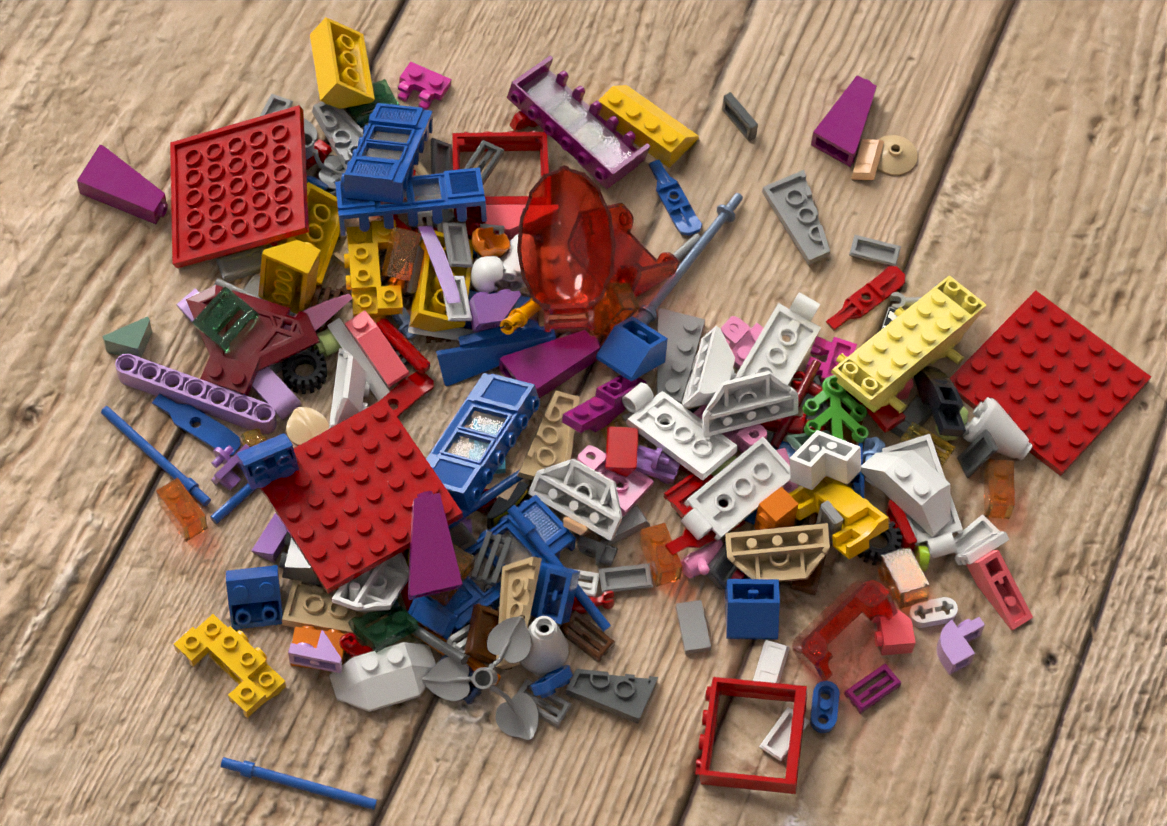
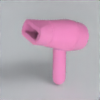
M721 539L719 541L714 540L709 545L693 551L680 561V568L683 574L690 579L700 574L707 575L710 571L709 564L723 545Z

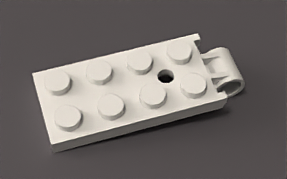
M800 292L790 309L778 303L734 379L770 371L788 385L821 329L820 326L811 322L820 304ZM782 336H789L790 342L783 341Z
M640 383L622 397V402L626 409L634 413L626 420V424L631 428L638 429L639 434L655 446L662 448L666 454L701 480L707 478L737 452V445L722 434L704 437L702 419L663 391L654 397L650 387L645 383ZM662 422H668L669 424H668V425H662L661 423H662Z
M930 434L882 448V452L913 450L945 478ZM951 494L950 516L954 520L951 525L943 527L934 537L904 511L917 539L916 546L927 542L932 559L957 552L952 534L956 532L958 535L963 534V529Z
M764 437L760 438L684 502L686 507L691 506L693 510L684 516L681 522L697 540H700L712 529L716 533L715 539L719 541L725 536V533H729L754 512L760 502L791 481L789 464ZM719 500H726L728 506L725 508L721 507Z

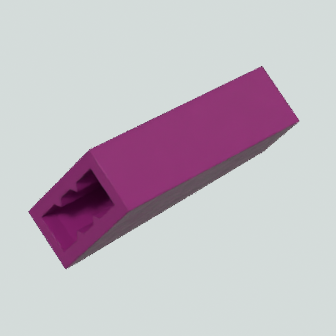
M856 75L813 131L811 145L851 168L877 86L870 80Z
M103 145L98 146L77 179L80 194L155 225L168 211L165 193Z
M586 330L503 356L500 358L499 371L504 377L535 384L538 397L541 398L596 362V354L600 350L601 345L595 336H590Z
M432 491L420 493L417 495L418 498H415L412 503L408 582L409 600L459 589L462 586L440 493L433 494Z

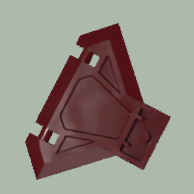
M214 285L186 299L210 355L200 379L248 396L259 371L320 343L308 314L299 311L297 316L293 317L289 315L291 310L289 307L234 290H232L229 296L222 295L224 287ZM218 304L224 305L223 310L217 308ZM285 325L291 326L290 331L284 329Z

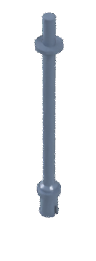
M735 193L726 206L718 205L716 211L718 214L717 218L648 305H641L638 310L639 313L635 317L636 319L648 325L657 318L656 310L722 225L726 221L733 222L735 220V213L733 211L743 200L741 194Z

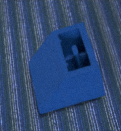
M631 316L614 326L596 354V359L629 381H633L665 363L668 338Z
M285 433L236 453L251 490L257 487H265L270 482L281 477H289L299 470L293 445Z
M541 561L530 615L536 618L548 616L557 624L569 622L580 571Z
M278 565L226 571L231 627L234 630L282 624L283 612Z
M727 579L725 587L726 639H778L780 611L779 579Z

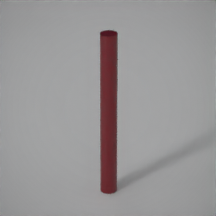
M812 360L797 389L798 410L821 366V362L818 360ZM795 415L782 419L770 443L773 448L779 449Z

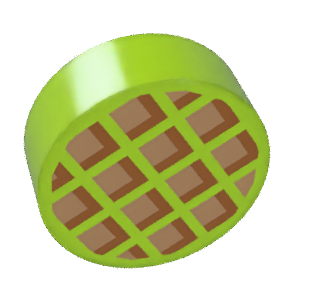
M916 546L913 555L915 571H926L930 561L929 549L927 546Z

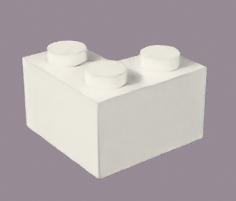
M817 430L789 458L791 482L813 490L825 476L848 484L861 471L860 446Z

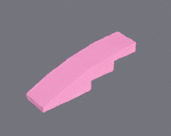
M350 294L323 301L302 312L308 314L316 331L346 305L352 297ZM285 325L284 329L290 331L291 326Z

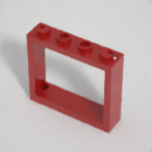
M485 131L483 133H452L453 170H460V152H475L483 140L504 149V151H540L541 196H485L486 205L550 204L548 143L545 132ZM479 206L466 207L467 218H481ZM454 208L455 218H457L456 208Z
M712 677V684L707 686L705 701L709 702L708 710H703L702 725L706 726L705 734H700L699 750H703L702 758L696 760L695 774L700 776V783L702 785L796 794L807 704V686ZM721 695L794 702L785 778L710 771Z

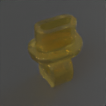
M258 428L241 434L243 440L242 447L245 444L252 447L267 441V437L262 436Z

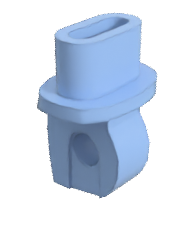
M404 307L403 314L391 315L399 325L398 331L405 334L408 340L417 335L408 332L410 316Z
M878 437L866 438L863 449V459L865 462L875 453L882 452V448H885V443Z

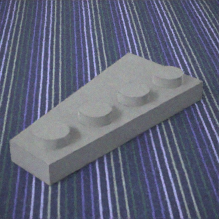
M324 102L315 104L312 113L346 170L348 161H351L353 150L358 148L359 137H363V130L343 109L327 105ZM370 148L366 155L368 157L390 159L382 149Z
M802 170L764 186L762 189L763 195L807 264L810 265L828 257L830 249L823 227L818 219V211L816 206H814L810 187L807 185L805 171Z
M658 308L657 332L668 338L665 363L657 367V395L663 391L681 404L705 319Z

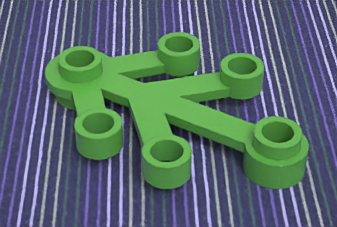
M835 375L827 377L822 383L823 391L813 399L806 400L803 405V412L808 416L815 415L819 406L829 398L830 407L817 418L806 423L804 427L805 434L811 437L831 420L832 436L844 440L843 422L852 431L853 440L858 443L864 442L869 435V431L858 422L865 418L867 409L863 405L858 404L837 383L838 378ZM841 402L851 409L850 415L841 407Z

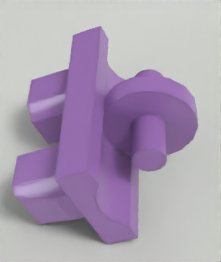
M245 444L238 452L248 449L250 447L247 444ZM228 446L225 450L216 447L213 450L216 458L211 463L215 468L221 463L224 466L214 475L211 481L215 485L220 482L228 490H231L241 480L232 469L236 465L241 470L242 468L237 454L232 458L229 456L234 451L231 446Z
M639 445L635 471L659 478L660 482L666 484L674 483L681 464L668 454L662 453V448L658 447L657 450H653Z

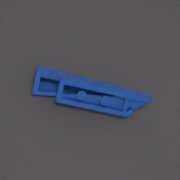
M529 319L524 327L517 328L510 335L501 331V328L504 327L502 326L458 337L460 347L436 351L445 386L453 385L498 367L500 358L555 340L556 335L553 324L539 326L536 320Z

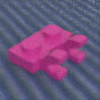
M410 61L399 77L400 84L398 90H400V93L398 94V99L406 102L412 91L416 90L421 92L418 98L421 100L418 107L428 110L434 99L442 100L451 86L452 79Z
M816 336L810 353L818 356H828L826 362L810 356L804 373L806 374L813 359L821 362V366L816 376L821 375L820 382L823 383L827 377L833 375L831 373L832 369L839 364L836 362L837 357L841 353L846 357L850 356L856 350L857 344L834 337L832 342Z

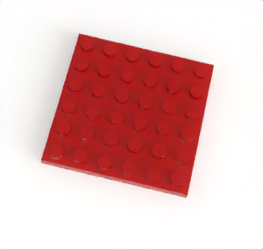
M300 105L170 142L172 264L176 268L309 232L304 110Z
M1037 290L950 377L961 400L974 410L987 397L996 400L1028 437V442L1032 444L1029 452L1059 476H1062L1151 379L1149 374Z
M385 398L295 447L294 452L299 470L289 477H281L260 488L328 594L410 548L412 503L415 498H418V494L432 491L433 494L440 493L448 526L463 518L462 511Z

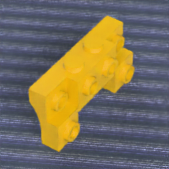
M395 220L392 229H386L384 221H371V226L366 232L361 231L360 226L347 227L348 253L344 254V268H349L350 275L345 276L346 290H351L353 318L363 311H366L371 318L403 314L401 285L381 286L378 249L397 248Z
M825 476L813 490L799 486L788 493L799 504L796 518L799 521L814 512L819 514L821 504L827 500L844 519L841 530L832 535L833 547L848 559L867 550L870 539L889 529L888 516L870 504L867 499L854 492L851 487L828 476Z
M214 614L196 629L194 627L189 629L174 643L175 651L178 654L180 652L184 654L192 667L209 654V657L238 684L228 694V698L232 704L236 703L243 710L244 716L247 718L265 702L277 696L286 688V681L267 664L266 654L259 647L254 649L242 631L236 632L231 626L227 627Z

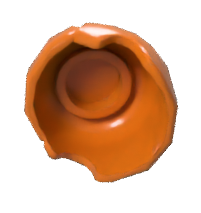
M479 227L472 233V247L480 257L497 256L500 258L510 249V241L507 235L504 233L496 235L493 232V227Z

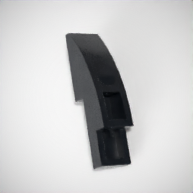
M932 366L924 367L914 376L922 403L930 405L940 435L962 437L966 432L960 410L964 405L956 387L940 369Z

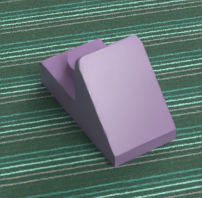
M323 630L321 631L317 648H313L312 645L307 643L290 644L288 651L290 663L336 673L342 672L341 657Z

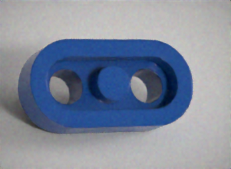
M564 665L545 674L530 686L535 696L540 695L541 698H546L556 693L555 688L569 684V679L573 676L569 665Z
M819 682L812 694L810 724L819 733L832 731L837 722L840 692L833 682ZM827 694L830 697V699L825 700L821 697V695ZM824 718L827 720V723L822 724L818 719Z

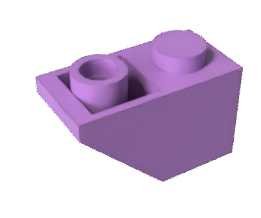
M504 289L494 294H488V292L474 294L469 301L473 332L499 327L500 322L504 320L521 296L520 291Z

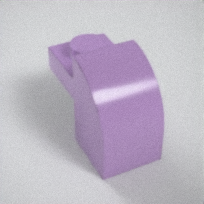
M980 617L972 621L967 619L958 626L951 620L944 626L937 643V656L949 675L971 664L975 653L968 642L982 634L985 624Z

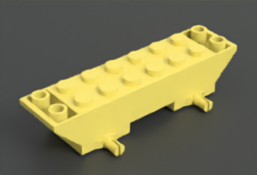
M948 276L906 311L899 307L894 313L897 318L850 356L846 357L841 353L836 359V362L839 364L832 369L831 373L838 378L837 383L872 412L875 413L881 407L890 404L901 413L907 405L899 400L896 395L904 389L906 382L929 363L933 365L940 358L949 357L957 365L963 361L964 356L953 348L961 341L963 335L986 308V304L951 276Z

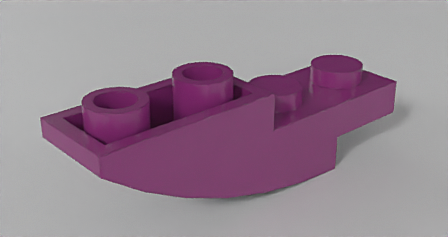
M620 375L597 387L595 397L564 413L562 423L579 433L588 429L596 433L611 423L626 409L622 402V397L638 384H646L647 382L639 377L629 381Z

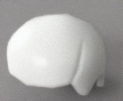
M485 256L477 259L471 270L472 285L478 292H488L489 294L497 290L498 288L494 286V283L503 277V266L500 258L497 256Z

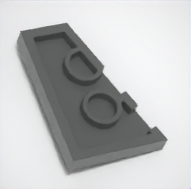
M576 669L565 695L638 724L657 684L658 677L649 676V679L637 678L633 674L617 676L609 675L608 672Z

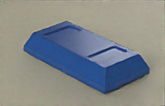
M426 597L413 599L406 614L407 617L446 640L450 637L459 618Z

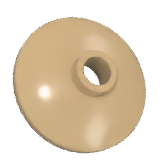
M888 135L878 139L884 141L877 167L879 171L887 175L899 176L910 172L915 167L918 154L915 146L908 139L897 135Z

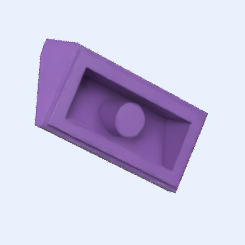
M276 513L252 549L253 553L273 563L285 546L284 542L287 533L285 526Z

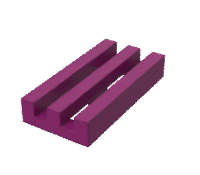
M885 663L847 689L844 695L846 698L849 697L850 703L858 708L857 711L861 714L899 688L902 682ZM883 673L887 674L883 679L856 697L854 693ZM889 681H893V683L882 689L880 692L872 696L870 699H868L864 703H861L862 700H864L866 697L874 693L876 690L887 684Z

